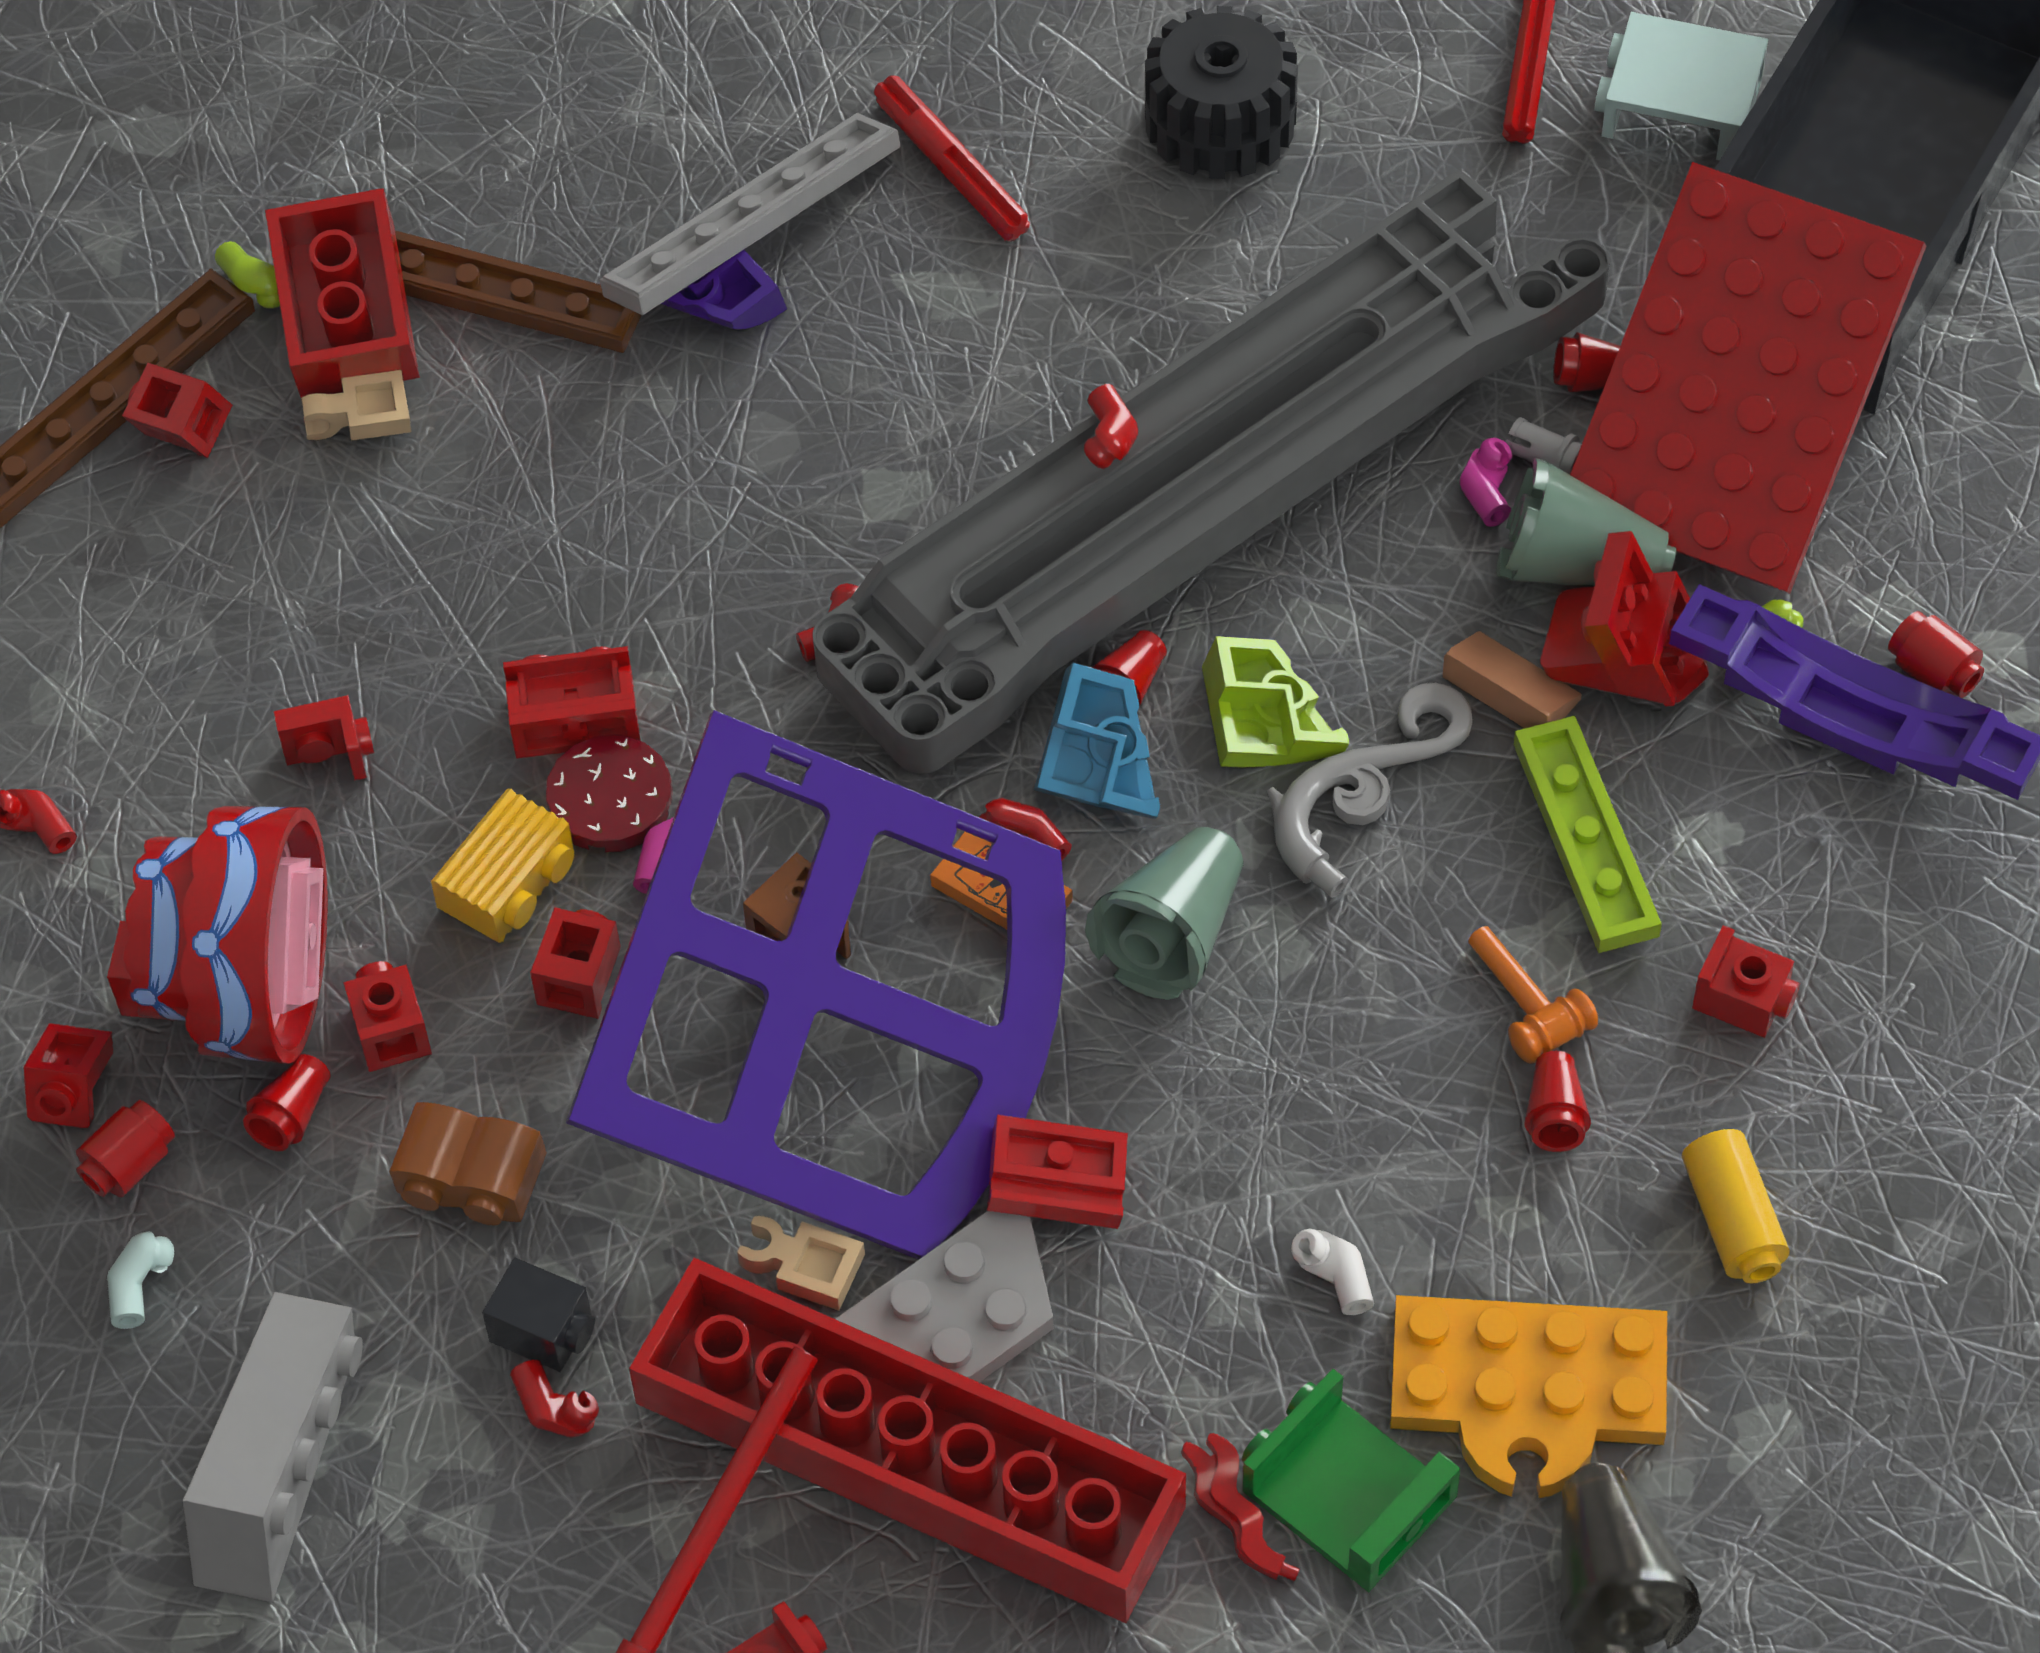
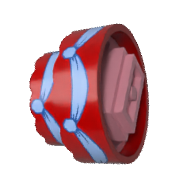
M222 806L214 808L208 813L206 819L207 828L198 838L157 836L146 840L144 854L133 867L135 890L128 899L125 909L126 924L130 937L125 946L123 959L125 968L132 979L128 988V997L132 1004L138 1008V1015L149 1018L186 1021V1029L190 1037L198 1044V1052L202 1055L284 1064L293 1063L303 1051L313 1025L322 983L326 951L328 915L326 860L320 828L314 814L308 808Z

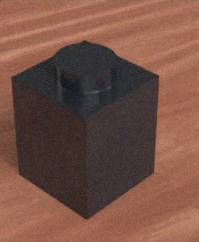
M516 1257L513 1258L482 1311L489 1342L530 1360H539L542 1365L560 1373L572 1352L579 1354L584 1350L592 1335L595 1318L591 1314L586 1287Z

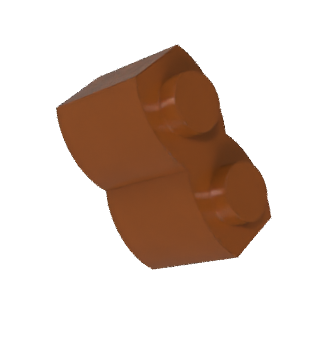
M417 1102L389 1172L397 1193L401 1194L402 1199L408 1204L427 1211L437 1210L439 1206L460 1207L472 1220L485 1225L495 1226L499 1225L501 1221H522L547 1152L541 1132L529 1126L501 1118L477 1117L446 1105Z

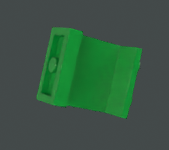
M1332 1369L1317 1385L1313 1382H1308L1295 1394L1286 1410L1288 1416L1273 1432L1267 1428L1263 1429L1248 1444L1241 1458L1243 1462L1242 1492L1369 1593L1457 1498L1461 1468L1441 1452H1438L1426 1466L1342 1401L1343 1376L1335 1369Z

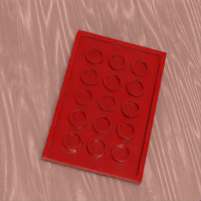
M1692 162L1570 475L1669 533L1668 545L1676 547V553L1790 594L1927 247L1925 242Z

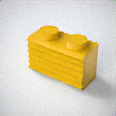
M511 788L506 789L431 880L437 908L498 943L503 942L506 934L510 933L512 928L516 930L521 929L529 921L536 908V896L542 894L543 888L549 886L550 881L553 883L559 882L569 871L574 859L569 823L563 817L558 818L553 812H548L543 806H537L532 800H526L522 794L517 795Z

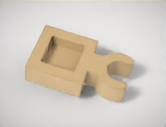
M754 1216L751 1222L753 1236L765 1239L770 1244L763 1250H752L749 1247L740 1245L737 1251L739 1265L745 1270L757 1274L768 1273L774 1269L778 1270L776 1276L778 1290L840 1311L865 1256L864 1242L803 1221L795 1237L784 1234L781 1226L775 1220L764 1216Z

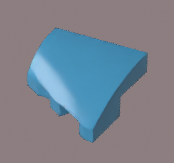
M1072 663L1065 669L1034 790L1128 814L1153 819L1158 817L1160 802L1159 797L1155 798L1147 761L1150 754L1146 736L1141 732L1137 714L1139 702L1133 679Z

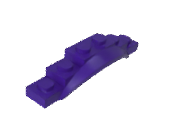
M1699 584L1671 629L1670 645L1726 669L1724 684L1780 708V724L1893 775L1900 763L1953 787H1956L1963 775L2018 800L2040 761V735L2009 722L2003 713L1949 694L1886 668L1823 639L1751 601L1734 600Z

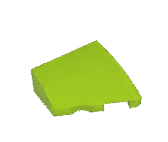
M1215 637L1202 665V671L1221 767H1266L1295 764L1331 757L1346 751L1350 743L1348 734L1343 727L1332 731L1314 706L1319 696L1307 681L1299 678L1293 672L1291 660L1276 640Z

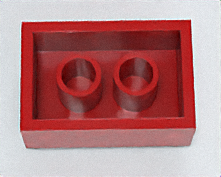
M384 188L265 210L289 365L300 397L315 393H342L341 378L401 370L403 381L420 378L395 227Z

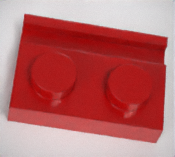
M997 1114L992 1134L989 1174L990 1191L987 1211L1118 1229L1123 1218L1124 1209L1122 1207V1199L1125 1190L1128 1133Z

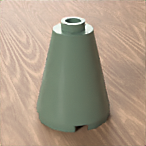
M1535 458L1533 460V469L1528 467L1522 479L1506 524V529L1510 530L1509 541L1514 543L1511 550L1500 547L1496 572L1498 577L1510 581L1593 587L1595 586V565L1597 561L1602 560L1608 533L1632 531L1653 573L1669 572L1672 570L1676 547L1668 545L1669 533L1551 463Z
M1209 827L1195 828L1096 901L1087 914L1085 933L1091 951L1096 958L1100 960L1105 953L1119 968L1113 976L1123 985L1145 996L1169 1000L1178 998L1183 990L1190 989L1191 991L1200 982L1243 868V856L1234 839L1218 829Z

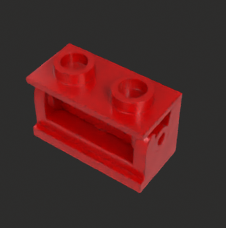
M599 646L589 648L584 652L554 656L530 655L522 660L503 662L509 725L516 759L565 753L573 745L596 736L624 735L641 741L628 646L616 648Z

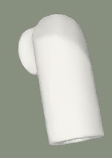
M1309 1228L1296 1234L1291 1244V1253L1294 1259L1306 1271L1335 1285L1343 1314H1362L1374 1306L1363 1260L1356 1246L1321 1230Z

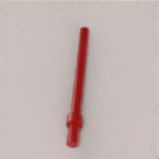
M796 1346L793 1347L631 1640L628 1641L623 1638L615 1653H656L818 1361L816 1357Z

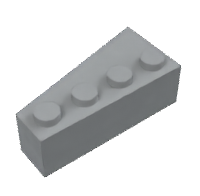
M274 1292L183 1499L194 1586L273 1603L329 1431L335 1425L339 1414L341 1394L347 1376H355L361 1361L363 1341L361 1337L354 1335L352 1307Z

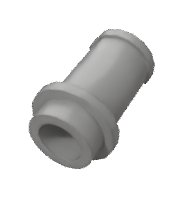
M1519 417L1514 422L1508 433L1516 436L1515 441L1506 439V443L1512 451V456L1515 455L1532 463L1535 458L1541 459L1569 475L1582 445L1579 443L1577 435L1570 433L1563 437L1534 425L1522 417Z

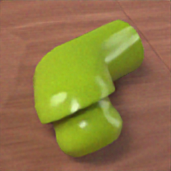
M225 242L218 247L215 253V261L235 286L247 293L256 294L257 303L264 308L280 306L274 265L248 255L236 242Z

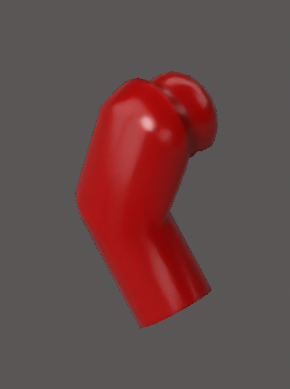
M1111 384L1097 387L1089 394L1087 399L1089 406L1100 423L1095 429L1096 435L1085 442L1084 453L1097 468L1101 469L1108 468L1115 459L1122 460L1138 437L1136 420L1115 387Z
M0 789V828L10 831L36 832L52 854L63 853L76 842L77 835L52 799L44 792L28 789Z
M539 1360L525 1361L511 1370L510 1376L527 1418L535 1428L574 1438L588 1433L594 1427L599 1406L595 1397L589 1392L583 1390L579 1396L574 1391L569 1392L567 1395L554 1393L543 1365Z

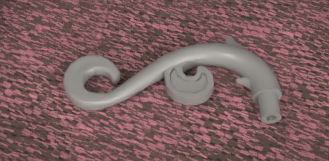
M1436 682L1424 683L1409 689L1400 699L1398 724L1403 735L1408 739L1417 738L1419 735V729L1416 725L1417 718L1422 714L1432 712L1445 717L1450 723L1446 731L1437 738L1351 749L1328 757L1305 770L1290 784L1284 795L1274 787L1269 788L1267 793L1272 804L1277 849L1283 862L1303 883L1313 882L1333 898L1343 891L1348 882V878L1328 862L1329 854L1320 847L1322 832L1317 829L1310 834L1308 819L1316 801L1327 790L1336 787L1333 791V808L1339 818L1347 824L1362 826L1376 821L1385 812L1390 799L1388 780L1379 769L1424 760L1446 753L1460 746L1469 736L1473 720L1471 706L1460 692L1448 685ZM1351 784L1356 790L1346 791L1339 786Z

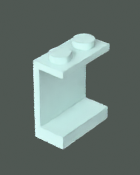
M1631 12L1625 34L1614 33L1607 67L1614 68L1612 78L1602 76L1597 91L1594 110L1604 113L1601 137L1613 139L1620 112L1625 110L1719 129L1720 137L1716 160H1720L1756 103L1763 78L1768 39Z

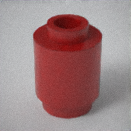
M1920 611L1912 613L1899 625L1888 644V651L1896 656V665L1911 677L1936 689L1957 695L1960 698L1967 696L1977 686L1984 674V668L1980 666L1983 651L1936 615L1927 617Z
M137 1100L130 1108L121 1106L76 1150V1155L81 1162L76 1168V1172L82 1181L99 1196L105 1197L111 1192L118 1197H124L168 1154L167 1145L175 1138V1133L164 1117L148 1103Z

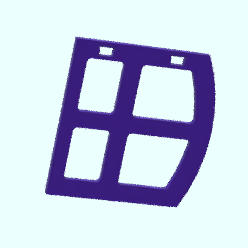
M713 710L706 724L566 1124L919 1260L943 1243L968 1215L989 1185L992 1134L997 1114L1026 1118L1044 1072L1058 1018L1065 966L1066 902L1060 850ZM770 753L807 768L806 772L802 775L800 784L765 771L770 759ZM734 777L745 778L817 807L824 813L826 818L825 826L787 937L783 941H775L702 912L691 903V893L730 781ZM956 828L992 843L991 847L987 850L985 859L952 847L957 832ZM876 835H886L998 880L1004 885L1007 900L1008 940L1005 983L997 1025L990 1026L843 968L837 962L836 950ZM678 955L755 985L762 990L765 997L725 1118L721 1123L709 1122L637 1094L627 1085V1075L670 956ZM817 1013H826L970 1070L978 1079V1087L958 1125L936 1159L905 1196L894 1194L780 1149L774 1141V1134L813 1018Z

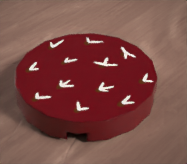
M624 735L596 736L573 745L556 760L547 778L546 802L548 812H553L558 818L563 817L569 823L572 844L589 850L588 845L596 848L605 847V852H622L643 844L648 831L667 820L669 816L668 809L672 803L673 786L670 772L662 756L645 742Z

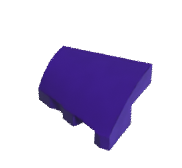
M742 250L661 303L732 329H747L761 325L787 310L779 287L745 250Z

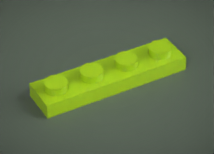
M1571 716L1515 731L1513 745L1598 953L1660 937L1662 923L1576 717Z

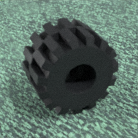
M1217 6V13L1204 14L1201 8L1186 12V21L1183 23L1175 19L1170 20L1162 26V38H1152L1147 48V59L1145 60V120L1149 142L1157 143V154L1167 163L1178 158L1180 160V171L1194 176L1199 169L1209 171V179H1225V172L1237 170L1240 177L1256 173L1257 162L1270 166L1280 158V147H1289L1294 137V125H1296L1298 65L1296 64L1297 52L1293 42H1285V31L1275 22L1264 26L1262 24V14L1247 10L1244 15L1232 14V6Z

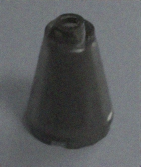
M1591 1463L1582 1466L1565 1482L1562 1488L1560 1625L1565 1640L1569 1639L1572 1642L1575 1653H1645L1644 1647L1664 1639L1667 1649L1680 1644L1697 1627L1702 1613L1696 1586L1626 1471L1605 1463Z

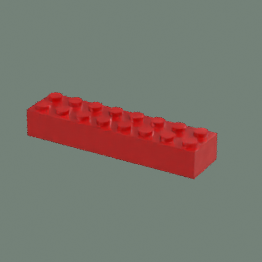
M695 1257L693 1258L629 1367L637 1405L737 1449L793 1347L796 1346L816 1357L818 1361L762 1461L1123 1623H1127L1186 1508V1473Z

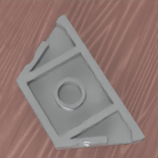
M993 1211L985 1212L841 1314L836 1320L980 1383L1054 1329L1053 1313L1031 1218Z

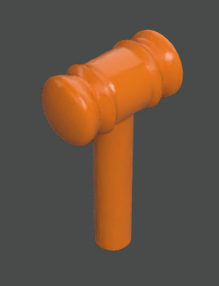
M1483 926L1472 933L1468 940L1470 946L1527 1014L1524 1016L1523 1022H1514L1508 1028L1511 1046L1523 1061L1534 1064L1541 1054L1553 1051L1575 1037H1582L1584 1030L1590 1031L1597 1027L1598 1014L1596 1008L1583 991L1571 989L1565 998L1562 996L1556 997L1555 1001L1551 1003L1488 926Z

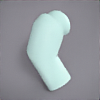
M150 1231L133 1236L108 1271L111 1324L114 1327L129 1329L144 1323L142 1282L150 1270L162 1273L167 1270V1266L172 1264L174 1246L167 1237H155Z

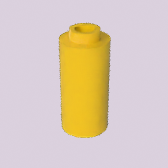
M1736 1129L1718 1130L1699 1137L1683 1150L1682 1160L1727 1276L1743 1279L1745 1283L1753 1284L1766 1281L1780 1272L1781 1264L1788 1258L1790 1250L1743 1132Z

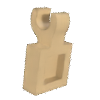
M401 370L341 378L343 393H315L301 398L308 440H322L332 437L341 428L349 426L351 441L411 432Z

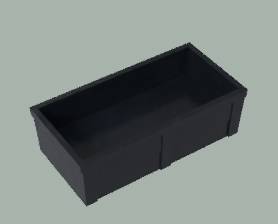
M1819 0L1714 168L1732 176L1925 242L1927 247L1863 407L1864 411L1875 414L1887 394L1891 376L1957 263L1962 265L1974 245L1982 220L2040 123V0Z

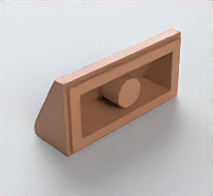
M1481 631L1454 645L1444 655V679L1523 728L1563 719L1581 700L1582 694L1563 682L1551 679L1544 670Z

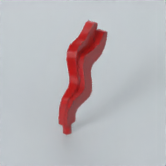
M1210 1433L1206 1440V1445L1213 1453L1210 1456L1199 1446L1186 1442L1182 1447L1181 1454L1188 1461L1195 1474L1194 1496L1198 1504L1205 1511L1220 1520L1231 1530L1238 1557L1249 1567L1270 1578L1277 1580L1278 1575L1295 1581L1300 1568L1284 1562L1286 1556L1273 1551L1267 1546L1263 1538V1515L1260 1509L1243 1497L1237 1490L1239 1454L1233 1444L1218 1434Z

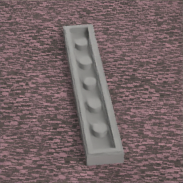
M859 113L854 114L599 279L603 297L641 315L646 314L900 148L898 130Z

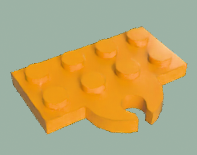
M1396 1295L1390 1429L1458 1433L1463 1458L1476 1477L1497 1492L1512 1497L1516 1472L1508 1462V1458L1518 1451L1534 1452L1544 1460L1546 1466L1538 1474L1536 1485L1538 1497L1544 1498L1575 1484L1590 1465L1595 1441L1664 1445L1667 1419V1311Z

